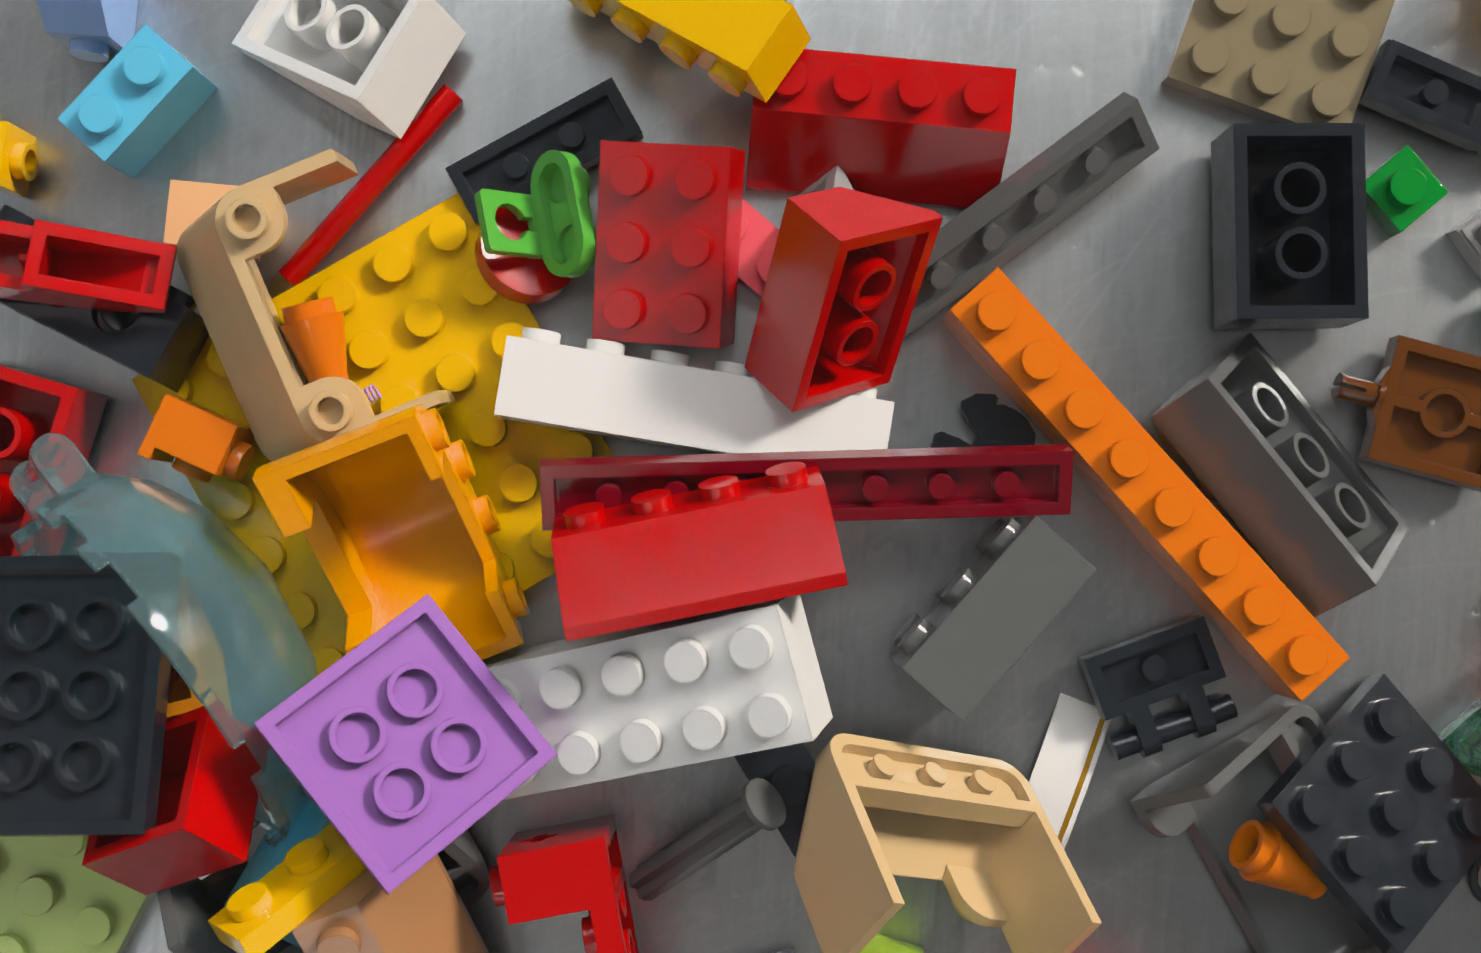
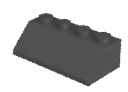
M1251 332L1176 390L1150 417L1159 428L1160 436L1165 444L1173 451L1178 452L1199 477V482L1204 492L1212 500L1220 503L1239 527L1242 538L1253 550L1259 551L1279 576V579L1314 618L1377 586L1410 529L1408 524Z

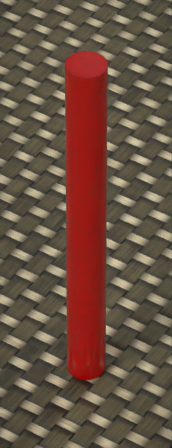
M444 84L414 117L401 139L396 138L282 266L278 271L279 274L294 286L308 278L460 106L463 100L452 89Z

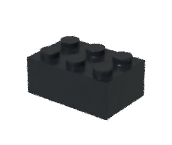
M1365 123L1232 124L1211 142L1214 329L1342 328L1368 319Z

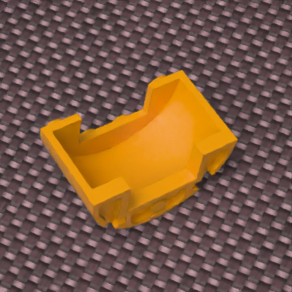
M416 405L264 464L254 472L252 480L283 537L286 538L303 532L348 616L345 645L347 653L426 594L430 595L481 660L524 644L519 618L530 613L529 607L517 578L514 577L508 580L492 533L501 530L497 513L487 494L480 497L476 496L469 481V478L476 475L469 452L461 439L450 443L446 427L435 407L428 410L423 405Z

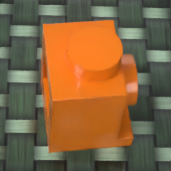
M165 394L137 454L149 460L173 462V469L203 482L209 483L213 474L226 476L238 482L249 471L255 457L256 448L251 445L254 435L250 427L191 400Z

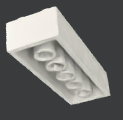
M800 595L566 642V639L496 654L482 660L558 754L504 800L815 740L833 718Z

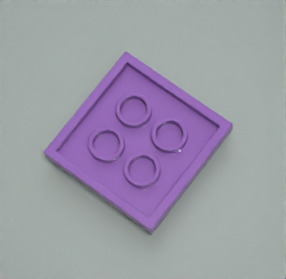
M426 594L254 723V728L387 895L558 755L429 594Z

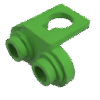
M549 150L542 154L532 171L531 195L491 189H481L475 193L474 197L483 248L486 253L543 259L548 270L559 277H579L590 266L595 264L597 230L593 225L588 199L591 182L588 172L582 168L580 161L575 155L558 150ZM497 208L509 209L518 220L527 221L529 231L522 233L519 240L507 238L497 226L495 220Z

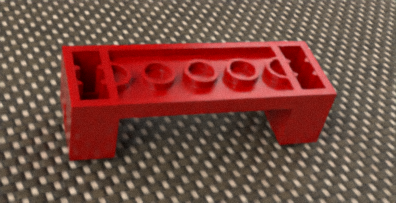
M615 814L516 832L497 856L498 865L490 867L492 897L496 907L505 905L509 925L588 910V916L582 917L581 920L586 953H640Z

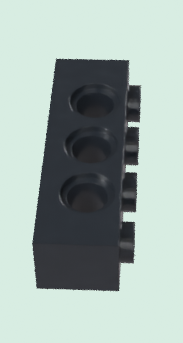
M4 204L0 210V220L34 226V219ZM171 285L165 313L139 312L136 321L128 328H125V324L132 312L64 307L0 298L1 305L177 393L210 336L202 316L194 312L197 307L194 298Z

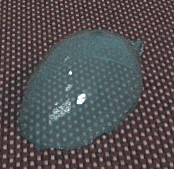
M47 433L40 436L31 446L29 460L15 467L9 478V487L12 493L32 517L24 527L10 535L18 553L21 556H31L32 554H35V556L79 555L96 573L109 564L138 597L127 605L126 608L160 647L196 698L204 705L228 745L236 749L245 743L261 769L250 777L259 795L253 829L260 825L269 830L263 838L269 845L276 848L286 840L311 802V798L254 728V723L318 676L315 658L267 565L209 509L152 480L95 472L74 443L66 436L59 433Z

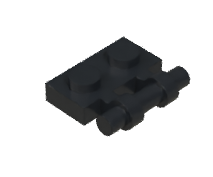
M1195 615L1079 658L1100 718L1107 721L1126 714L1128 718V730L1108 737L1109 746L1117 761L1140 753L1143 758L1163 751L1162 744L1192 733L1196 738H1200L1216 732L1217 724L1238 717L1235 703L1228 693L1210 700L1207 699L1203 685L1225 678L1226 674L1204 616ZM1179 694L1183 710L1154 720L1148 705Z

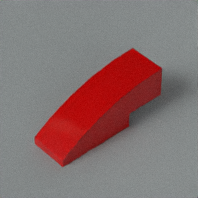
M37 219L34 221V226L0 220V298L93 310L165 313L178 249L175 245Z

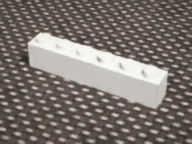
M523 327L521 337L509 335L506 337L494 410L495 418L711 454L888 449L895 402L876 399L878 389L875 387L791 412L765 386L752 377V374L744 368L745 364L715 361L714 370L689 367L690 356L664 350H651L650 360L625 356L626 345L601 339H587L586 349L561 345L560 333L538 328Z

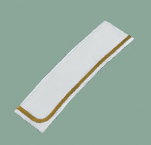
M1060 693L1029 784L1063 849H1065L1093 775L1111 719L1106 721L1100 718L1096 706Z

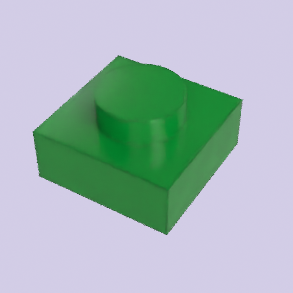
M1409 145L1396 151L1366 177V209L1390 237L1404 231L1449 193Z

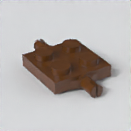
M1397 335L1389 338L1381 372L1374 382L1348 376L1341 372L1336 376L1333 385L1340 387L1331 389V397L1336 400L1340 399L1367 407L1368 423L1358 459L1481 492L1480 356Z

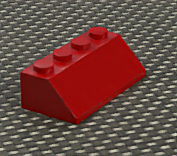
M804 49L767 103L753 96L746 189L800 194L838 165L846 174L855 191L916 206L965 210L1001 182L1011 134L1016 69Z
M802 462L782 463L768 468L765 471L766 476L739 481L738 477L733 475L717 476L699 483V490L672 495L669 489H652L634 495L629 504L604 508L603 503L588 502L566 509L563 512L564 517L554 519L551 536L566 642L848 585L826 485L818 466L806 468L805 463Z

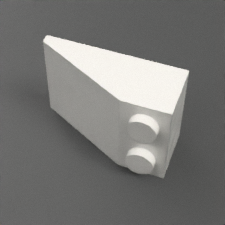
M259 0L231 44L239 51L356 119L401 139L465 37L466 32L436 0Z

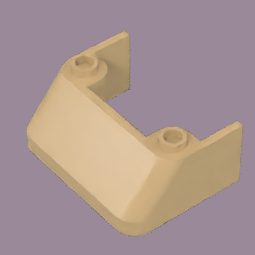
M333 148L231 189L182 232L177 242L178 250L176 256L178 264L258 447L270 461H275L419 404L429 410L434 407L439 409L455 402L451 390H435L374 415L363 390L349 379L343 377H324L308 383L279 328L283 324L254 258L272 251L283 240L288 226V216L284 205L359 175L354 162Z
M846 733L835 735L817 756L794 864V878L822 953H860L905 905L893 875L943 881L955 911L970 923L984 927L1001 928L1012 953H1072L1102 924L1031 785L1012 765L989 757Z

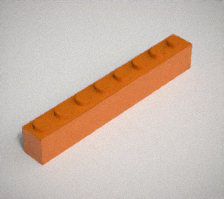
M999 267L944 315L940 321L1051 444H1067L1074 451L1073 469L1275 694L1303 701L1350 658Z

